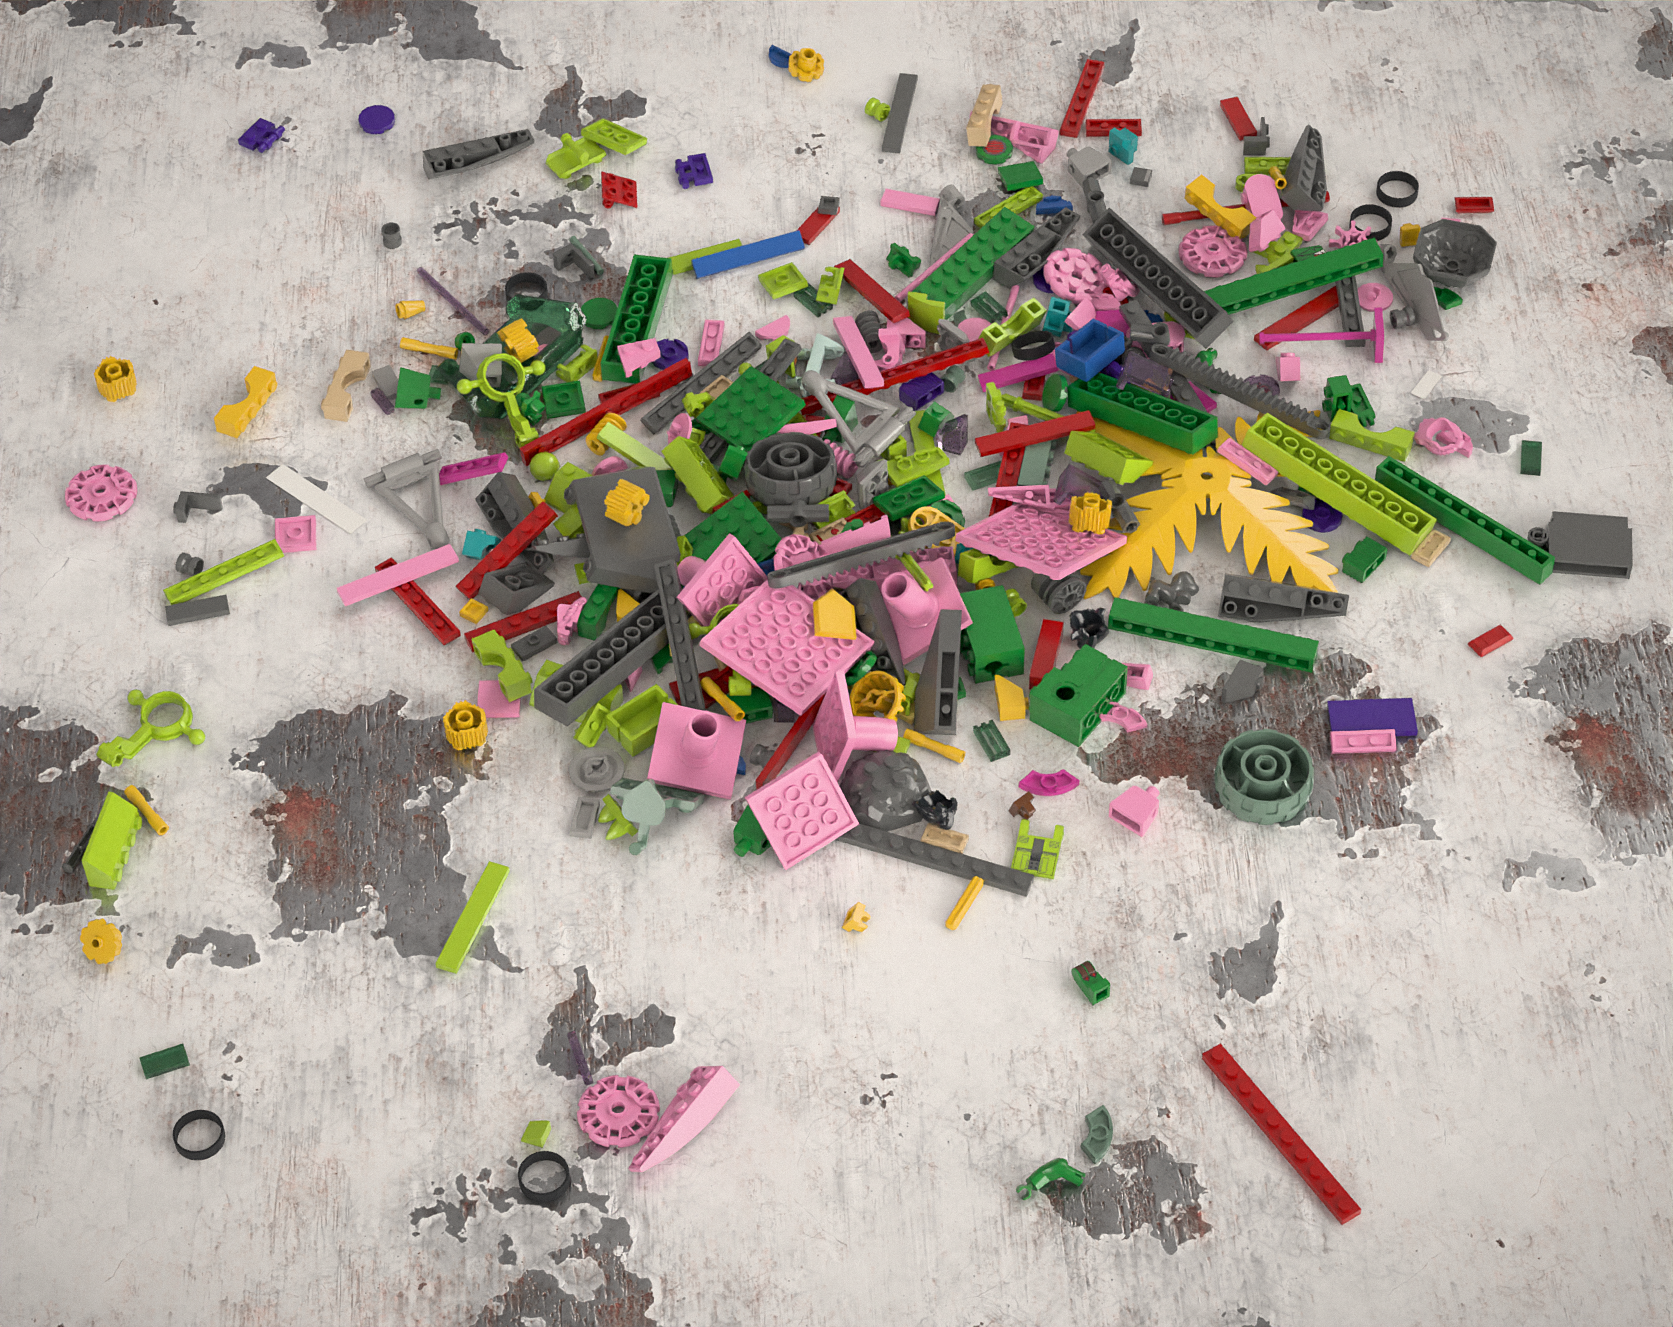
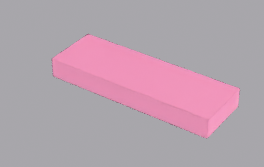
M885 189L881 199V206L935 216L940 199Z
M705 320L698 366H707L720 355L725 326L724 321Z
M1228 438L1217 450L1218 453L1266 486L1278 474L1276 469L1231 438Z
M1395 729L1330 732L1331 754L1395 752Z

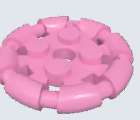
M1203 226L1202 229L1198 230L1196 228L1183 237V242L1179 244L1178 249L1180 260L1184 261L1183 265L1197 275L1202 273L1205 277L1212 278L1223 277L1227 273L1230 275L1239 270L1247 258L1248 251L1246 243L1242 242V238L1229 236L1227 230L1222 229L1221 226Z
M1063 248L1062 251H1054L1046 259L1048 262L1043 268L1046 283L1050 284V289L1064 300L1068 299L1074 304H1080L1087 298L1091 302L1092 299L1096 298L1095 295L1102 294L1103 289L1106 288L1099 271L1102 263L1090 253H1082L1080 249Z
M108 464L89 467V470H82L70 480L69 487L65 490L66 505L70 507V511L75 516L84 520L89 518L99 522L113 519L112 516L117 514L122 515L134 503L133 499L137 496V483L127 470L118 466L110 467ZM98 490H104L102 493H96Z
M792 534L789 537H784L775 548L776 555H774V568L776 571L827 556V553L816 541H810L809 537ZM829 574L828 579L822 576L820 581L814 578L813 583L806 581L804 586L799 583L797 589L813 600H817L832 588L834 589L832 575Z
M612 1075L598 1080L597 1084L593 1087L589 1086L584 1091L578 1103L580 1109L577 1111V1120L583 1133H588L589 1139L605 1147L618 1145V1148H623L639 1143L643 1136H648L652 1132L659 1119L657 1112L660 1111V1104L655 1092L652 1089L650 1090L648 1084L644 1081L628 1075L627 1077ZM618 1086H625V1091L617 1090ZM617 1106L624 1108L621 1113H614L612 1111ZM641 1110H647L648 1113H642ZM598 1122L600 1125L595 1128L594 1124ZM635 1125L639 1127L636 1131L632 1129ZM611 1133L619 1134V1136H611Z

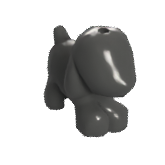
M1187 571L1175 574L1170 584L1151 577L1144 603L1158 606V602L1161 601L1168 604L1169 609L1184 612V609L1179 604H1190L1191 596L1198 593L1199 587L1195 583L1193 576Z

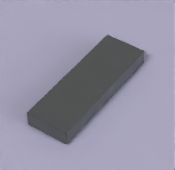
M227 595L165 606L168 626L230 614Z

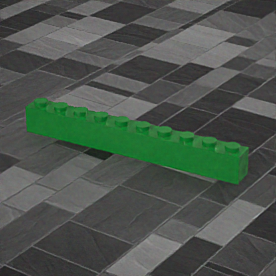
M1372 238L1334 251H1328L1318 256L1309 257L1302 261L1290 263L1286 266L1273 268L1270 271L1254 274L1241 280H1235L1225 285H1219L1204 292L1230 315L1383 267V253L1376 239Z
M1388 456L1376 467L1375 481L1436 518V522L1527 578L1541 585L1552 574L1555 561L1553 555L1407 466Z
M1116 597L1108 617V629L1310 673L1313 672L1318 654V640Z

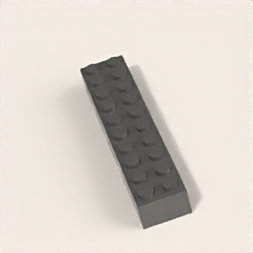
M1110 207L1082 234L1101 255L1118 268L1176 323L1180 324L1205 349L1234 322L1221 306Z
M659 589L534 689V708L568 727L669 644ZM686 609L687 619H689L692 615Z

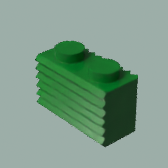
M1366 536L1363 541L1359 540L1351 553L1348 552L1344 555L1342 559V572L1363 583L1386 559L1388 548Z

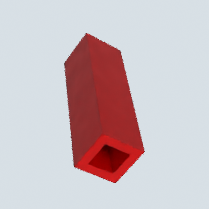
M1043 619L1029 675L1030 690L1034 686L1037 687L1043 676L1056 667L1063 639L1064 622Z

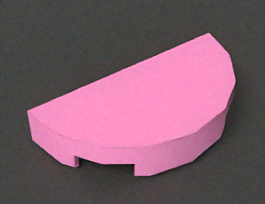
M1112 294L1095 295L1096 298L1091 300L1095 311L1119 310V306H1121L1118 299Z
M785 315L756 330L755 336L761 340L773 339L774 341L782 335H788V330L790 329L789 317Z
M1441 431L1436 436L1437 440L1447 446L1451 443L1455 444L1457 440L1452 431ZM1462 432L1464 444L1460 450L1457 449V452L1469 458L1472 454L1473 444L1470 436Z
M612 456L601 461L594 468L591 475L595 476L624 470L628 467L622 458Z

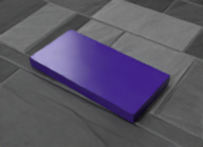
M1412 698L1327 701L1331 732L1395 729V736H1417L1418 729Z

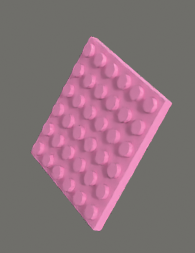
M1016 503L956 533L955 541L962 543L965 547L978 549L981 553L994 555L1000 560L1010 561L1018 567L1031 569L1034 573H1042L1049 576L1050 579L1060 580L1125 545L1127 536L1109 529H1105V533L1100 535L1087 530L1075 532L1068 521V514Z
M767 579L701 639L699 646L802 716L827 692L835 672L844 671L845 674L865 655L867 650L871 649L875 641L857 629L856 640L815 636L813 602L815 600L793 585L777 589L770 588Z

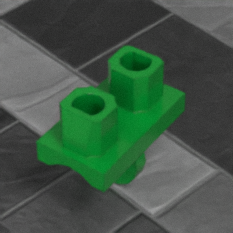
M891 243V250L886 258L889 268L900 270L908 278L913 277L914 271L920 267L921 259L917 256L912 257L909 254V249L905 246L900 247L896 243Z
M537 390L532 398L527 393H519L515 396L518 407L521 409L520 414L533 426L542 419L540 413L545 409V405L539 400L541 394Z

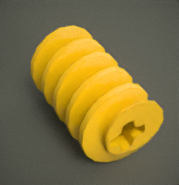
M607 413L586 436L585 441L588 448L598 456H602L610 448L597 439V435L608 422L622 431H625L627 428L625 420L615 413Z

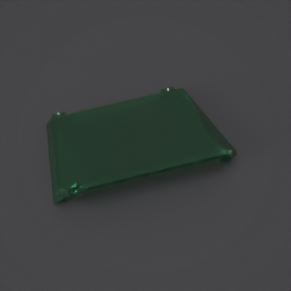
M516 294L507 303L506 314L510 319L482 344H502V354L506 353L504 350L506 344L499 339L497 332L521 318L527 324L525 329L527 328L531 335H534L539 346L548 344L536 356H532L521 363L524 368L530 366L533 361L540 360L545 364V372L540 376L534 374L525 375V383L520 393L530 395L558 369L556 367L558 364H563L583 345L584 337H582L583 325L586 324V316L577 302H565ZM445 359L436 367L445 382L477 416L504 419L508 415L504 402L489 399L488 396L481 392L479 387L473 388L468 394L458 392L457 383L459 380H471L459 372L460 364L458 365L455 360ZM502 361L500 387L492 388L499 392H510L517 385V372L512 365Z

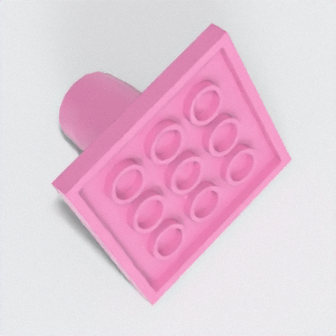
M728 534L707 561L695 556H689L680 562L677 569L680 584L685 586V588L677 598L701 626H709L711 620L721 608L726 605L737 604L741 590L762 585L767 580V575L736 537Z
M941 557L922 568L933 584V588L927 592L920 587L912 575L908 576L902 572L890 574L882 584L881 595L897 636L903 666L928 651L941 609L962 610L961 630L973 623L949 569Z
M836 671L812 726L817 752L819 751L823 755L838 783L852 750L893 751L897 743L898 729L894 719L853 716L844 671Z
M663 702L647 779H653L655 784L731 800L746 720L742 719L736 722L730 716Z
M819 751L745 797L785 870L859 824L823 755Z

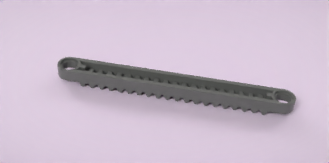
M1160 343L1151 346L1149 358L1152 361L1263 414L1269 413L1283 423L1314 438L1325 439L1328 436L1330 424L1316 417L1313 411L1308 413L1307 408L1300 409L1299 404L1293 406V402L1287 403L1284 397L1280 400L1277 394L1272 396L1271 391L1264 392L1263 387L1257 389L1256 384L1251 386L1250 381L1244 383L1243 378L1236 379V375L1230 376L1227 370L1223 373L1220 367L1215 369L1214 364L1208 366L1207 361L1202 363L1199 357L1194 359L1193 354L1187 356L1186 351L1179 352L1178 347L1172 349Z
M940 522L772 571L767 575L768 586L777 589L793 585L797 588L799 583L803 586L806 584V581L813 583L814 578L817 581H820L822 576L828 579L829 574L834 577L836 572L843 574L844 570L850 572L851 568L858 570L859 565L865 568L866 563L872 566L874 561L880 563L881 559L887 561L888 557L895 559L896 555L902 557L903 552L909 555L910 551L916 553L918 548L923 551L925 546L931 548L932 544L939 546L940 541L955 536V525L952 522Z

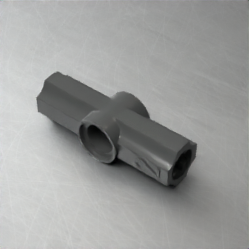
M1089 177L1082 182V187L1087 201V211L1090 213L1094 223L1107 209L1104 202V193L1101 191L1099 181L1094 177Z
M1107 479L1103 481L1098 489L1105 501L1107 499L1112 501L1111 512L1113 517L1116 518L1124 533L1131 534L1135 532L1140 523L1127 503L1125 496L1121 493L1114 480Z
M794 500L790 505L767 506L768 523H790L794 527H803L807 522H829V504L807 505L802 500Z

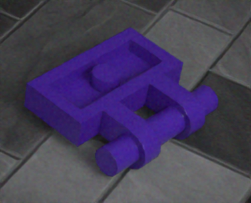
M259 118L238 139V143L252 151L257 148L260 153H263L272 147V143L275 140H279L282 137L285 128L282 125L275 128L274 123Z
M706 153L689 155L685 162H682L681 159L675 160L674 168L679 175L678 181L683 189H688L689 182L694 181L695 186L713 183V176Z

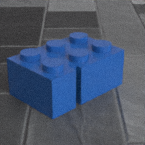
M1093 318L1070 336L1069 341L1065 340L1055 348L1056 367L1087 382L1125 351L1124 333L1111 326L1107 328V324Z

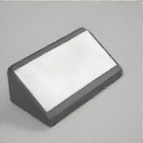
M1284 487L1270 491L1271 494L1288 499L1291 505L1314 510V495Z

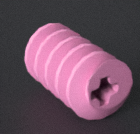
M825 439L824 442L829 444L834 451L837 473L845 478L852 477L858 469L857 464L853 461L856 455L854 453L849 454L847 449L843 451V447H837L836 443H831L829 439Z

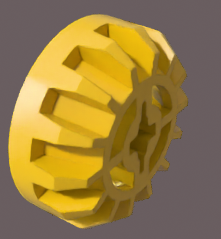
M872 671L867 673L856 682L851 691L849 700L852 715L877 717L874 715V712L878 711L884 713L882 718L897 721V712H903L904 710L901 702L906 700V695L902 693L904 691L903 685L898 682L897 678L886 672Z

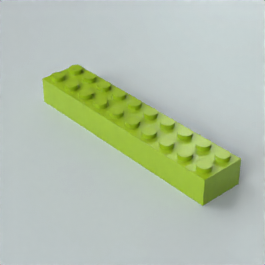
M1266 413L1248 429L1241 445L1276 469L1282 476L1295 482L1298 486L1306 489L1317 498L1328 503L1408 555H1411L1432 531L1437 521L1433 516L1269 413Z

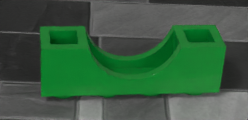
M597 584L579 615L577 623L578 636L593 641L601 636L606 627L609 609L617 597L618 590L622 588Z

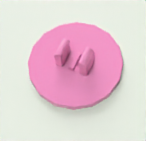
M1367 283L1357 288L1360 307L1364 310L1374 312V307H1382L1383 311L1389 308L1393 302V294L1385 285Z
M681 413L673 420L669 431H667L668 445L678 436L690 438L692 422L688 414Z

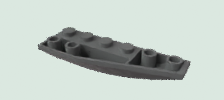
M1308 124L1291 156L1284 177L1287 185L1282 189L1280 198L1293 210L1322 211L1327 191L1322 136L1317 129L1312 128Z
M529 129L425 150L422 151L423 169L428 179L470 171L521 151L534 144V138Z
M1065 207L994 262L993 280L1007 288L1025 282L1047 264L1048 260L1046 259L1048 256L1059 249L1079 221L1080 215Z
M498 472L475 498L490 526L502 539L535 509L516 475ZM545 529L519 554L539 575H542L554 562L552 554L535 551L531 547L537 545L539 540L548 539Z
M585 533L576 534V538L570 539L569 536L557 537V541L549 542V539L539 540L537 545L531 546L532 550L553 555L589 558L591 555Z
M1225 573L1218 616L1259 623L1346 616L1349 595Z
M859 578L839 594L854 606L856 629L875 641L870 650L877 656V659L870 671L886 672L897 678L898 682L904 686V667L897 636L876 581Z
M940 610L915 692L914 731L918 733L956 735L962 610Z

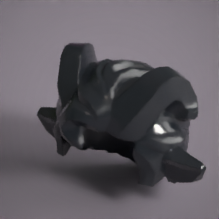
M1100 607L1097 610L1089 608L1082 611L1075 610L1069 615L1070 627L1072 628L1071 641L1077 640V646L1080 649L1085 644L1095 648L1096 644L1101 642L1110 633L1103 617L1106 611L1104 608Z
M939 790L931 791V794L923 795L922 798L912 803L918 813L928 823L937 825L938 828L944 830L952 828L958 806L956 798L952 797L949 800Z

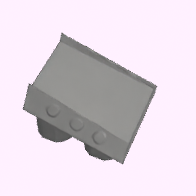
M939 319L937 330L941 337L937 339V343L943 351L970 342L966 333L950 321ZM975 358L967 360L964 363L975 361Z

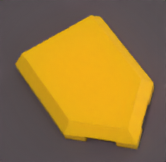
M832 588L813 602L815 636L856 640L855 610L849 601Z

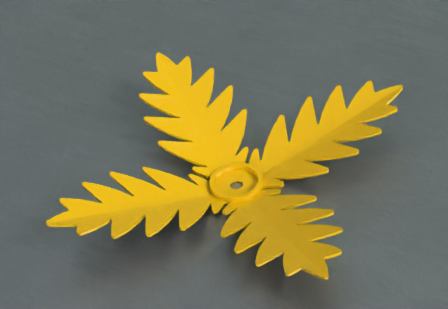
M1320 410L1313 411L1316 417L1320 416ZM1259 412L1257 416V421L1260 420L1265 414ZM1092 417L1096 425L1095 433H1099L1154 461L1153 465L1141 476L1166 472L1161 475V479L1169 480H1165L1161 484L1162 487L1168 489L1151 491L1126 499L1130 507L1147 510L1133 512L1140 525L1131 534L1120 533L1127 536L1125 545L1080 570L1081 575L1092 577L1086 587L1083 599L1091 598L1109 588L1113 598H1119L1126 584L1129 568L1132 569L1142 590L1146 591L1152 571V547L1167 575H1171L1175 558L1174 526L1188 552H1193L1196 536L1195 504L1200 513L1205 515L1206 499L1210 498V511L1212 515L1216 514L1221 504V529L1224 545L1228 553L1231 552L1240 530L1244 526V555L1249 575H1253L1263 551L1267 547V564L1271 581L1282 582L1290 567L1296 585L1337 592L1328 575L1338 574L1339 570L1330 563L1308 554L1328 550L1329 544L1304 534L1290 532L1291 530L1312 527L1313 522L1293 514L1268 510L1289 505L1290 501L1288 499L1265 491L1245 488L1251 486V481L1246 480L1250 479L1251 475L1220 453H1216L1209 446L1206 448L1207 457H1203L1202 449L1194 454H1188L1180 449L1170 447L1146 436H1141L1133 431ZM1237 417L1235 422V438L1240 445H1242L1248 429L1251 428L1241 417ZM1218 427V438L1215 439L1216 450L1228 438L1234 440L1222 427ZM1293 428L1294 430H1296L1297 432L1301 433V434L1304 435L1305 437H1312V436H1310V435H1308V434H1306V433H1303V432H1301V431H1299V430ZM1208 472L1213 477L1205 480L1201 478V474ZM1278 472V474H1277L1276 477H1284V476H1282V475ZM1116 518L1110 519L1108 529L1123 531Z

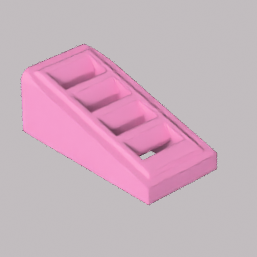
M1122 663L1128 666L1127 686L1149 690L1153 678L1151 666L1148 664Z

